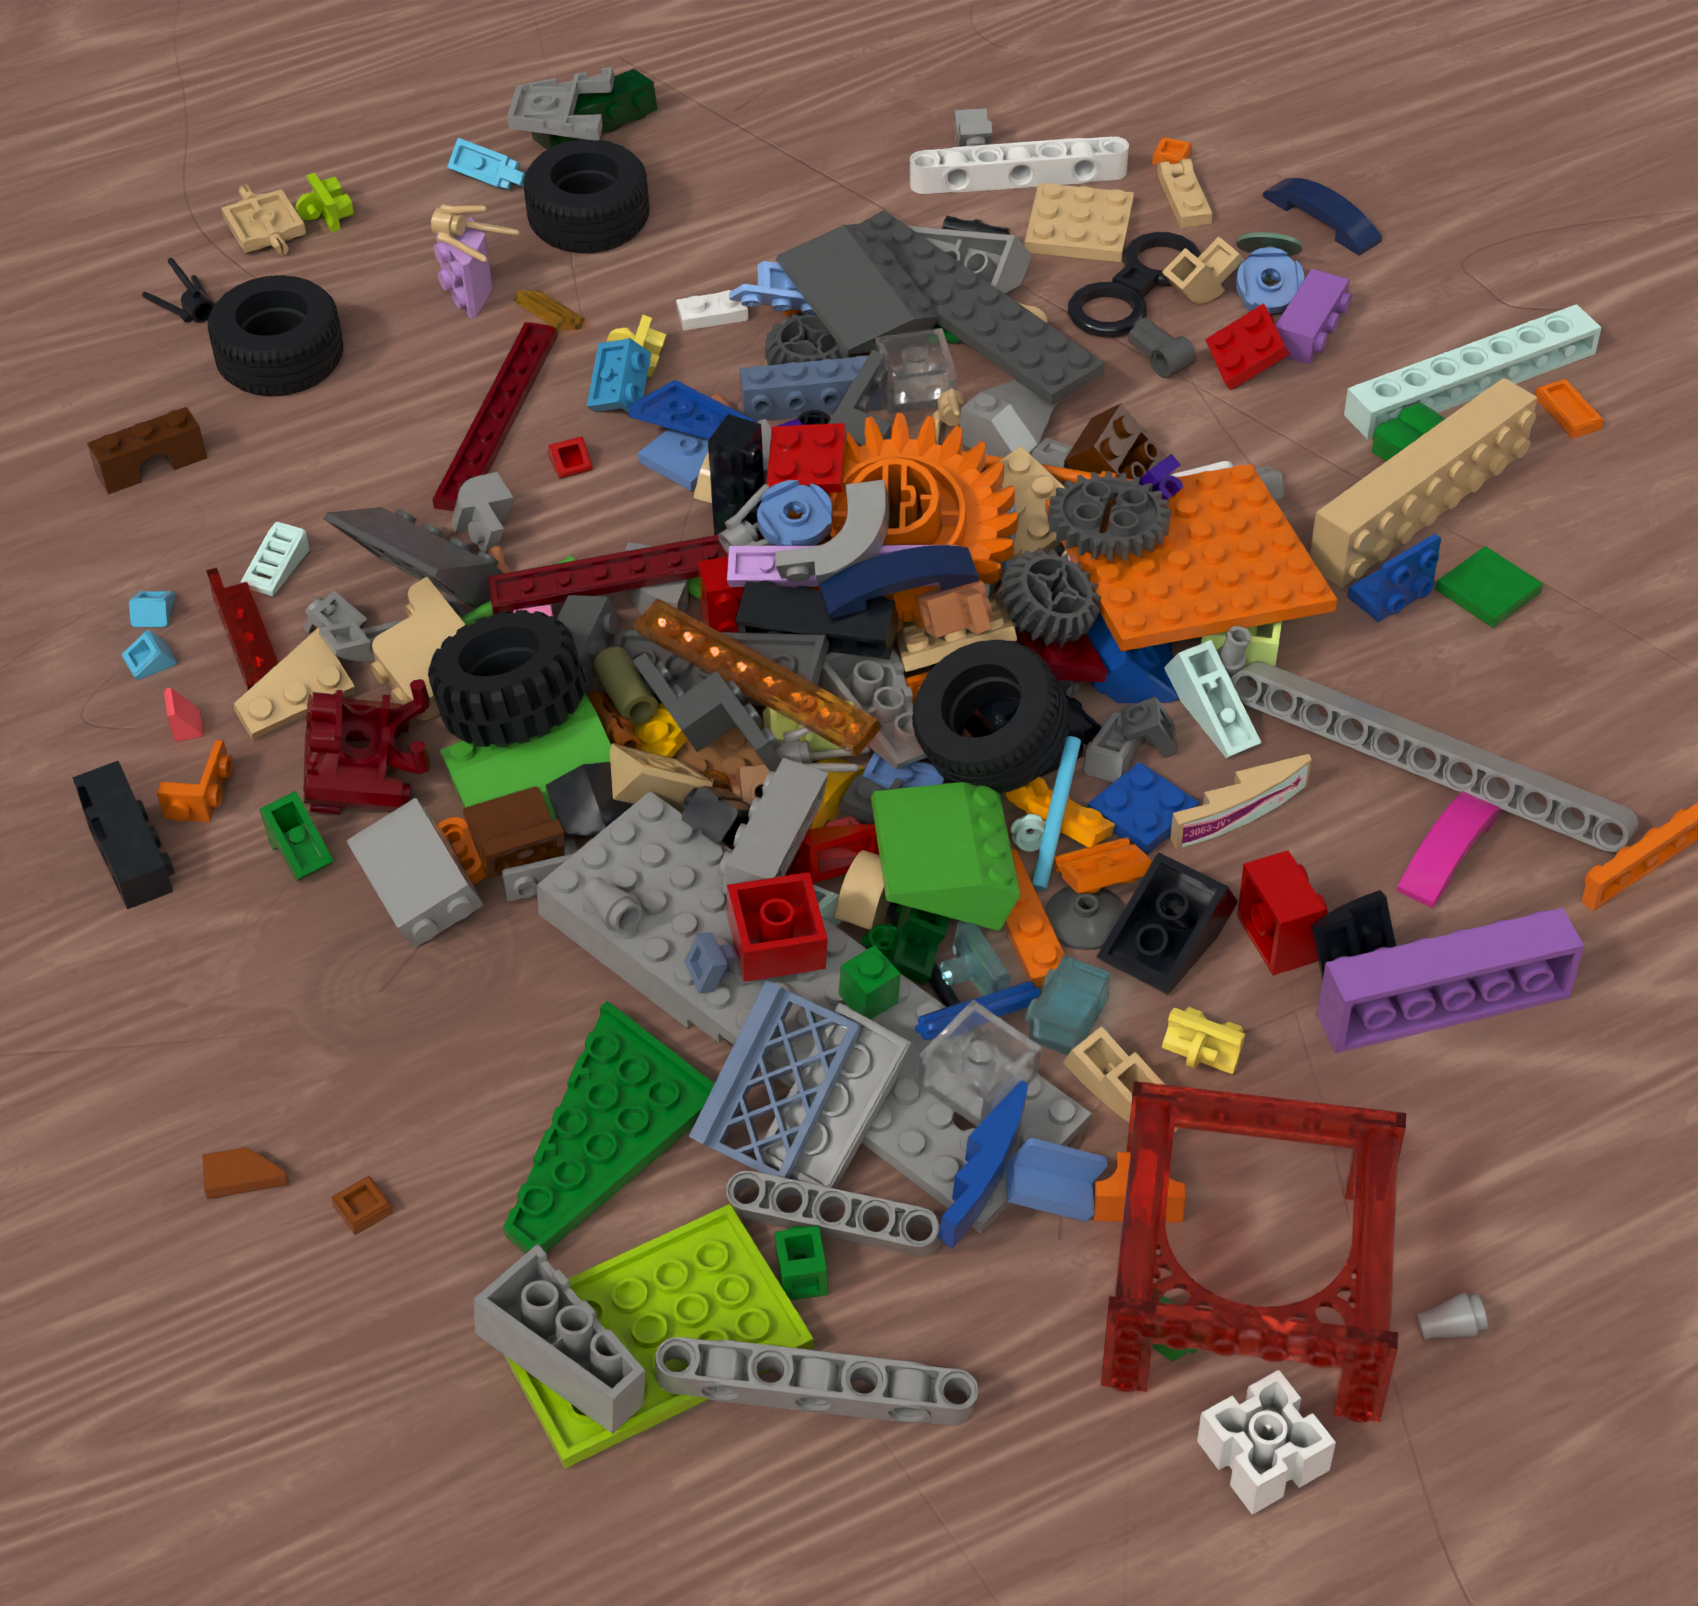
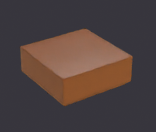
M370 1176L363 1178L331 1197L334 1208L354 1235L393 1214L391 1204Z

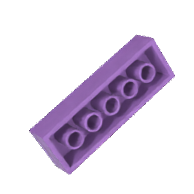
M1563 908L1547 912L1538 911L1529 916L1508 921L1499 920L1490 925L1469 930L1460 929L1452 934L1430 939L1421 938L1412 943L1391 948L1382 947L1373 952L1357 956L1339 957L1325 964L1317 1016L1336 1054L1567 999L1571 996L1584 944Z

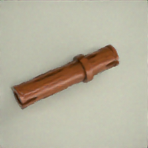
M602 691L589 693L587 697L600 719L610 744L612 745L613 743L642 750V745L639 744L642 741L634 733L633 724L628 718L619 714L618 710L609 701L608 696Z

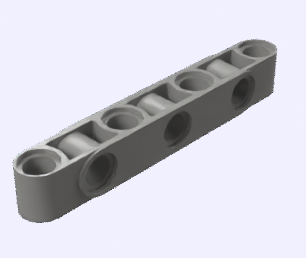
M684 1337L669 1338L658 1347L655 1359V1379L659 1387L672 1394L704 1397L721 1402L903 1423L923 1422L949 1426L961 1425L971 1417L979 1393L975 1378L968 1372L960 1369L927 1366L911 1361L729 1340L710 1341ZM672 1359H679L684 1361L688 1367L681 1372H673L665 1367V1363ZM763 1370H773L780 1375L781 1379L774 1383H767L761 1380L758 1374ZM863 1380L871 1384L874 1390L870 1393L862 1394L855 1391L851 1383ZM948 1391L959 1392L965 1397L967 1402L957 1405L950 1403L944 1396V1393Z

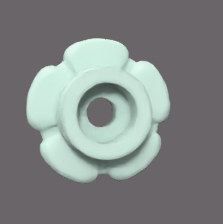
M1027 814L1022 818L1016 819L1011 826V832L1013 833L1011 836L1012 841L1024 851L1033 852L1039 850L1046 821H1042V817L1037 814Z

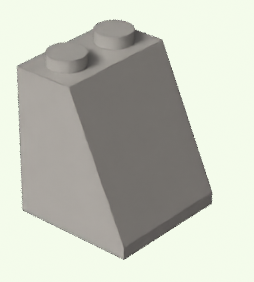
M417 798L412 799L346 840L395 925L414 948L433 939L443 930L467 918L472 912L484 906L450 840Z

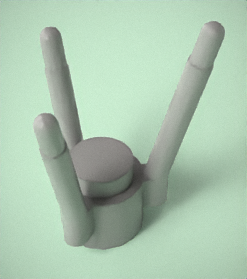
M764 484L735 516L725 522L727 529L719 533L718 537L728 554L729 546L773 545L766 539L755 542L758 540L757 532L760 531L758 522L753 525L748 521L741 523L745 516L761 500L763 494L769 489V485Z
M836 711L797 730L784 732V741L779 742L781 746L776 749V752L781 760L786 758L824 772H856L859 770L858 764L812 763V761L868 753L870 748L865 745L811 752L808 740L800 741L799 738L840 718V713Z

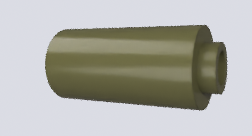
M610 647L601 651L593 662V671L620 715L628 718L633 725H640L650 720L657 712L658 701L626 650L621 647Z

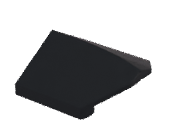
M610 762L583 764L545 785L556 818L560 820L564 836L568 837L575 835L594 838L634 805L613 799Z

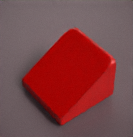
M583 436L548 446L547 453L559 479L593 470Z

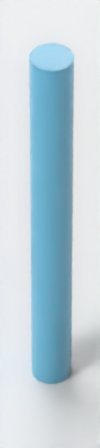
M1067 736L1063 746L1033 875V887L1040 891H1046L1081 744V740L1073 736Z

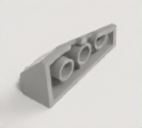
M908 226L1003 293L1022 284L1032 255L1015 235Z
M1016 379L981 391L961 408L960 426L962 427L963 445L973 448L982 440L986 443V454L1006 457L1022 446L1032 456V451L1041 443L1043 432H1046L1049 426V418L1055 412L1058 402L1050 405Z
M892 648L890 660L836 652L827 654L815 694L817 696L853 702L856 736L895 769L926 758L927 756L914 734L912 724V691L906 684L902 659Z

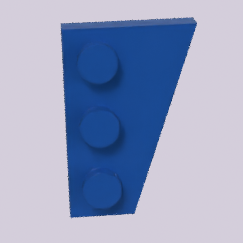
M677 380L671 381L629 405L630 418L705 439H710L728 414L755 422V420Z

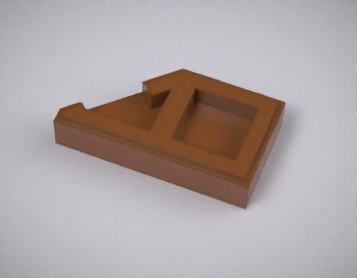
M247 1147L202 1154L204 1189L207 1199L289 1185L285 1170Z

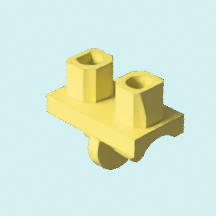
M642 314L635 335L628 328H618L609 333L607 342L630 338L651 353L647 376L652 377L666 334L649 328L652 318Z
M1188 1007L1184 1011L1173 1008L1169 1014L1168 1028L1162 1048L1187 1057L1186 1066L1196 1069L1201 1062L1233 1074L1238 1066L1245 1033H1243L1242 1026L1228 1021L1220 1025L1209 1021L1202 1011Z

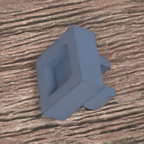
M713 932L697 933L684 962L698 992L708 993L715 991L721 978L732 974L728 962L738 961L739 956L732 944L719 946Z

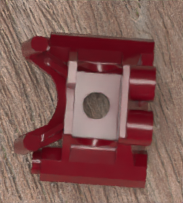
M413 680L410 683L414 700L404 705L390 703V695H383L381 702L342 698L343 690H336L334 694L312 692V695H309L306 712L303 798L305 804H310V812L340 815L341 807L395 811L409 802L410 783H403L402 777L385 776L386 765L418 775L426 773L430 769V759L424 742H413L410 745L411 753H407L398 748L394 737L400 736V732L407 733L409 721L428 709L430 698L424 680ZM347 741H369V745L364 748H355L349 745Z

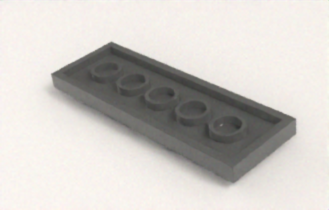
M619 630L613 647L625 649L632 661L644 652L654 665L661 660L674 679L668 685L672 687L678 684L684 693L717 671L725 683L733 679L746 698L740 702L742 706L750 702L752 706L767 707L769 704L793 708H811L830 646L825 635ZM643 677L648 687L652 691L653 695L657 699L658 703H662L656 695V693L651 688V686L648 684L646 679ZM600 682L598 691L604 692L608 696L609 701H612Z

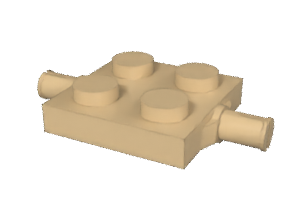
M245 184V188L242 185L238 189L242 200L221 208L223 219L244 253L258 251L272 245L276 254L282 256V252L285 255L289 250L285 241H290L295 237L306 234L302 219L282 189L256 195L252 191L251 186Z

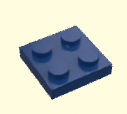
M1138 762L1087 803V808L1099 811L1103 818L1115 823L1113 833L1120 838L1127 837L1130 840V845L1135 844L1146 855L1171 835L1174 812L1199 806L1197 800L1141 762Z

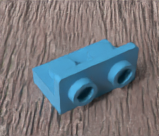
M630 338L598 343L586 407L594 412L622 408L629 413V405L644 397L651 353Z

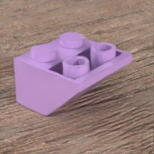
M472 217L466 219V220H469V221H474V220L472 219ZM465 228L464 233L461 236L457 235L455 239L485 255L488 259L487 262L484 263L454 246L439 242L438 240L433 248L441 267V271L438 272L441 287L445 291L449 290L458 309L462 308L469 318L473 319L478 316L493 286L486 235L482 230Z

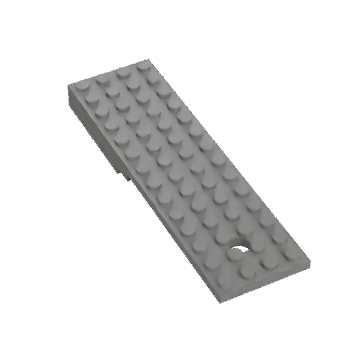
M651 791L537 884L538 914L687 1029L694 1024L718 1043L725 1038L733 1045L735 1044L766 980L834 1012L838 1003L851 1009L839 996L840 967L867 949L824 917H822L828 939L826 969L743 982L738 961L728 962L732 974L721 978L714 992H698L684 962L697 933L713 932L719 946L724 944H732L734 946L726 915L727 894L722 893L724 875L719 874V867L724 853L727 850L733 851L724 844H715L702 835V831L695 830L682 821V814ZM600 877L605 882L635 896L642 909V916L638 924L626 933L609 930L591 902L584 896V889L589 881ZM901 974L898 1003L872 1018L871 1021L915 1044L861 1142L949 1209L955 1202L952 1200L955 1175L967 1164L965 1156L968 1136L976 1129L960 1130L953 1121L957 1115L969 1113L977 1115L984 1120L1021 1080L1029 1084L1024 1113L1010 1159L1029 1138L1067 1146L1090 1123L1091 1112L973 1026L931 1040H923L921 1034L915 1031V1025L918 1024L919 1016L946 1008V1006ZM792 1004L785 1018L788 1033L810 1025L805 1009ZM814 1014L816 1022L825 1019L821 1016ZM779 1030V1032H778L776 1038L782 1036L780 1030ZM813 1033L791 1041L797 1061L808 1058L816 1045ZM784 1044L770 1049L766 1057L769 1072L790 1065ZM793 1072L777 1078L790 1089L796 1081ZM1006 1168L980 1216L971 1226L980 1234L1011 1204L1007 1202Z

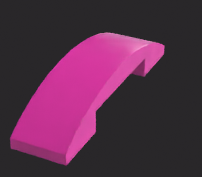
M1464 791L1460 793L1442 813L1423 840L1397 886V891L1433 908L1451 884L1453 872L1482 832L1490 830L1503 812V809Z

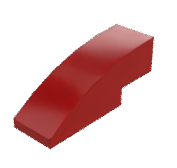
M875 824L809 829L785 876L810 872L812 883L846 874L853 860L862 850L879 855Z

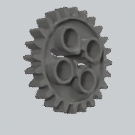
M1110 471L1106 472L1105 477H1099L1097 473L1092 472L1091 479L1087 480L1085 477L1078 475L1077 484L1067 480L1065 481V488H1056V496H1051L1048 522H1050V531L1056 532V540H1066V549L1078 546V555L1080 556L1090 551L1092 552V558L1095 560L1100 554H1105L1108 561H1112L1114 555H1120L1126 561L1128 560V553L1132 552L1140 558L1142 557L1143 549L1153 552L1155 543L1163 544L1164 536L1168 535L1171 510L1168 509L1169 501L1162 499L1163 492H1152V483L1141 486L1140 477L1129 481L1126 480V473H1122L1118 478H1113ZM1116 498V504L1111 509L1109 526L1106 533H1103V526L1108 521L1111 502Z

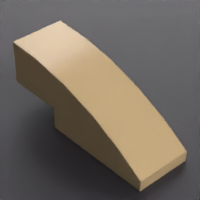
M1102 1026L1072 1049L1063 1062L1079 1081L1105 1105L1142 1133L1161 1144L1193 1117L1189 1110L1136 1052L1128 1056Z

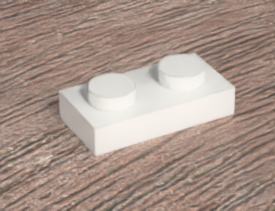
M730 290L676 300L677 312L683 331L749 320L748 308L741 305L740 301L729 300Z

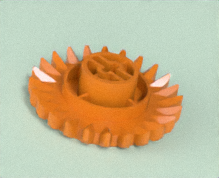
M903 413L896 414L891 439L883 440L880 429L872 416L866 417L865 445L858 446L847 431L843 492L827 493L832 503V532L814 546L829 542L842 530L848 514L846 484L884 480L889 502V526L883 545H957L967 547L978 573L979 581H983L988 585L996 584L1003 575L1002 565L997 562L1010 559L1014 552V539L1008 537L1016 533L1018 529V512L1007 513L1015 503L1014 485L998 490L1004 481V464L1002 461L997 462L980 473L986 462V443L981 440L962 457V427L956 425L942 446L938 445L935 420L932 416H927L917 440L909 439L908 426ZM900 504L899 528L892 529L893 505ZM918 509L922 510V517L920 519ZM790 511L789 519H799L804 513L796 514L794 511ZM920 586L883 596L889 600H894L899 616L897 632H900L903 628L904 622L914 621L918 628H925L916 596L940 588V586ZM810 587L814 590L820 591V587Z

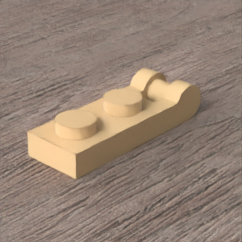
M1181 159L1179 163L1170 164L1169 161L1158 162V178L1180 228L1212 224L1213 213L1195 176L1191 159Z

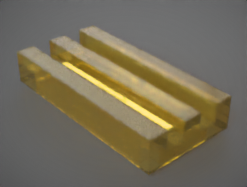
M516 290L513 299L516 304L556 329H582L584 317L542 291L535 290L533 292L526 290L524 292L523 290Z

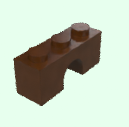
M187 407L171 411L165 415L137 423L132 427L87 442L95 473L108 495L142 483L139 475L140 466L145 459L152 455L164 454L174 470L207 459L200 426Z

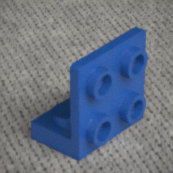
M1433 534L1385 562L1381 569L1350 586L1347 598L1377 622H1380L1391 614L1399 613L1406 605L1418 598L1426 597L1434 587L1441 537Z

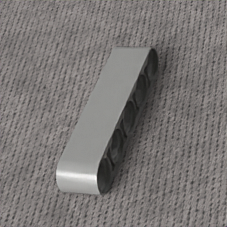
M754 1171L735 1173L729 1179L726 1186V1195L733 1209L740 1217L747 1220L783 1228L819 1225L821 1236L917 1257H927L934 1254L942 1243L939 1240L940 1225L936 1215L923 1207ZM756 1187L759 1189V1195L754 1202L749 1204L738 1202V1197L745 1188ZM798 1196L802 1198V1204L797 1211L793 1213L781 1211L782 1202L787 1197ZM840 1205L845 1208V1214L839 1221L827 1222L823 1219L825 1211L830 1206ZM876 1214H883L889 1218L887 1226L879 1232H872L866 1228L868 1220ZM925 1223L933 1228L930 1237L926 1240L915 1241L909 1237L911 1229L917 1224Z

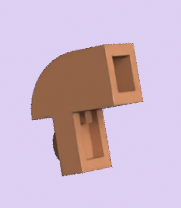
M983 581L943 591L940 587L916 596L925 631L936 638L964 628L976 634L991 629L989 620L994 617Z

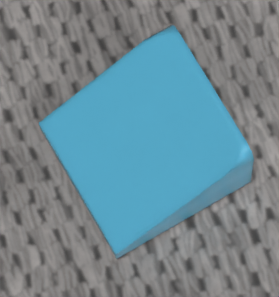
M139 591L129 600L131 625L133 627H166L169 623L175 601V592Z
M146 630L121 654L132 675L137 680L168 669L178 663L167 643L149 630Z

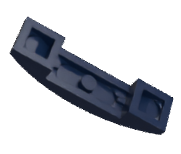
M1285 178L1263 192L1265 199L1283 210L1288 211L1297 206L1336 230L1335 241L1359 256L1379 244L1382 240V236L1375 226L1354 204L1322 184L1302 178Z
M933 545L908 548L876 556L837 573L819 586L829 619L867 610L866 600L936 582H939L943 591L978 582L979 576L967 547Z

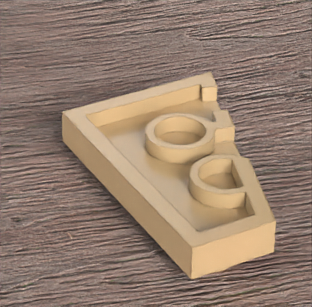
M318 627L234 703V711L250 738L255 740L306 716L308 697L312 695V692L334 694L336 690H343L342 698H346L355 693V686L338 658L319 635Z

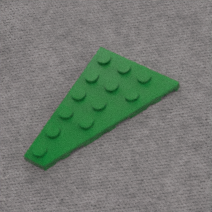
M606 1001L600 1007V1016L593 1032H589L586 1038L585 1050L579 1055L567 1081L568 1088L560 1106H556L552 1115L551 1127L545 1131L533 1158L534 1165L526 1183L521 1185L517 1194L518 1201L515 1207L510 1210L503 1226L505 1237L525 1254L536 1244L545 1253L548 1252L694 1127L714 1086L711 1080L609 1001Z

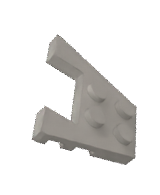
M613 67L602 68V75L587 77L586 72L574 74L573 80L557 83L556 78L517 85L507 115L509 129L594 141L599 140L603 127L601 114L573 115L578 94L609 93L612 91L615 79Z

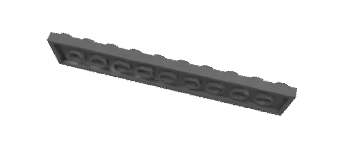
M885 210L862 222L869 223L874 228L878 237L893 253L904 271L910 275L921 293L929 300L930 305L939 316L936 321L937 324L1050 405L1056 404L1104 374V362Z

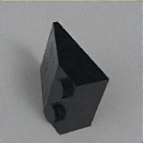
M1158 852L1096 957L1168 995L1217 939L1238 901L1228 886Z

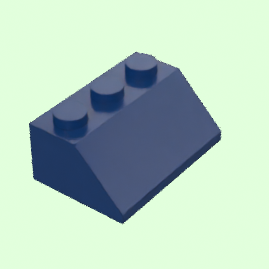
M1099 612L1093 626L1088 631V638L1108 672L1105 682H1092L1094 688L1099 693L1106 694L1117 703H1139L1153 697H1157L1160 703H1171L1178 699L1177 693L1164 669L1173 659L1171 642L1121 652Z

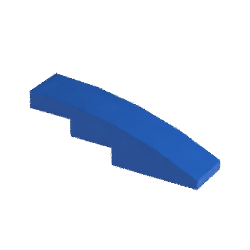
M1023 1080L1009 1092L968 1136L965 1156L967 1164L955 1175L952 1200L955 1202L941 1217L939 1240L952 1249L980 1216L999 1184L1006 1164L1010 1159L1024 1113L1029 1085Z

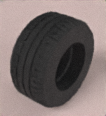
M581 139L553 146L542 152L525 173L523 184L529 225L539 238L560 250L574 253H595L616 248L631 240L642 229L648 219L649 195L645 167L631 151L613 142Z
M286 275L264 276L239 284L226 292L217 301L208 319V333L219 373L230 384L254 395L284 396L302 392L316 386L330 375L338 365L343 354L342 331L334 300L323 288L310 280Z
M1000 639L974 642L960 647L945 656L931 669L922 682L913 705L912 724L914 734L922 750L938 773L948 783L965 782L976 786L983 785L999 792V794L1021 788L1042 775L1062 751L1070 728V709L1067 698L1045 660L1033 649L1025 645ZM1002 697L1020 699L1015 715L1000 730L983 737L971 738L963 736L964 727L968 719L983 704Z

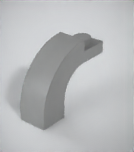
M884 480L846 484L847 519L842 530L829 542L815 547L775 552L776 567L781 579L800 582L809 579L812 575H816L820 585L837 573L876 557L884 543L889 526V502Z

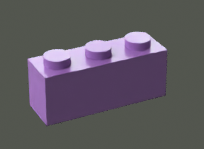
M1315 269L1310 270L1276 324L1290 353L1286 358L1310 365L1317 352L1322 353L1324 351L1328 334L1335 333L1341 313L1346 314L1350 307L1352 295L1348 294L1349 279Z

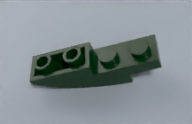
M897 904L896 913L900 914L889 961L904 977L924 985L931 978L938 945L946 937L949 917Z

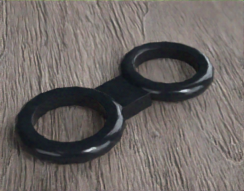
M1171 232L1143 234L1132 240L1124 250L1125 267L1112 278V282L1088 284L1074 292L1068 301V316L1076 327L1085 333L1098 337H1117L1129 334L1135 323L1147 316V304L1143 297L1156 285H1172L1163 275V270L1148 268L1139 261L1138 255L1144 250L1153 247H1170L1180 252L1186 248L1197 258L1201 255V252L1194 242L1182 235ZM1114 297L1128 303L1133 311L1123 320L1102 322L1086 315L1082 307L1086 302L1094 298Z

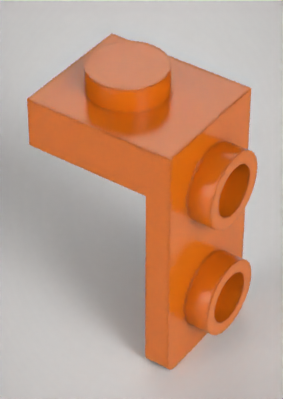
M215 740L200 784L161 781L157 796L164 819L210 823L215 807H220L222 803V787L225 778L229 779L233 770V759L231 755H227L223 740Z

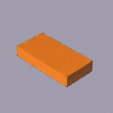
M1566 378L1536 388L1535 396L1538 397L1537 401L1572 439L1602 429L1604 419Z

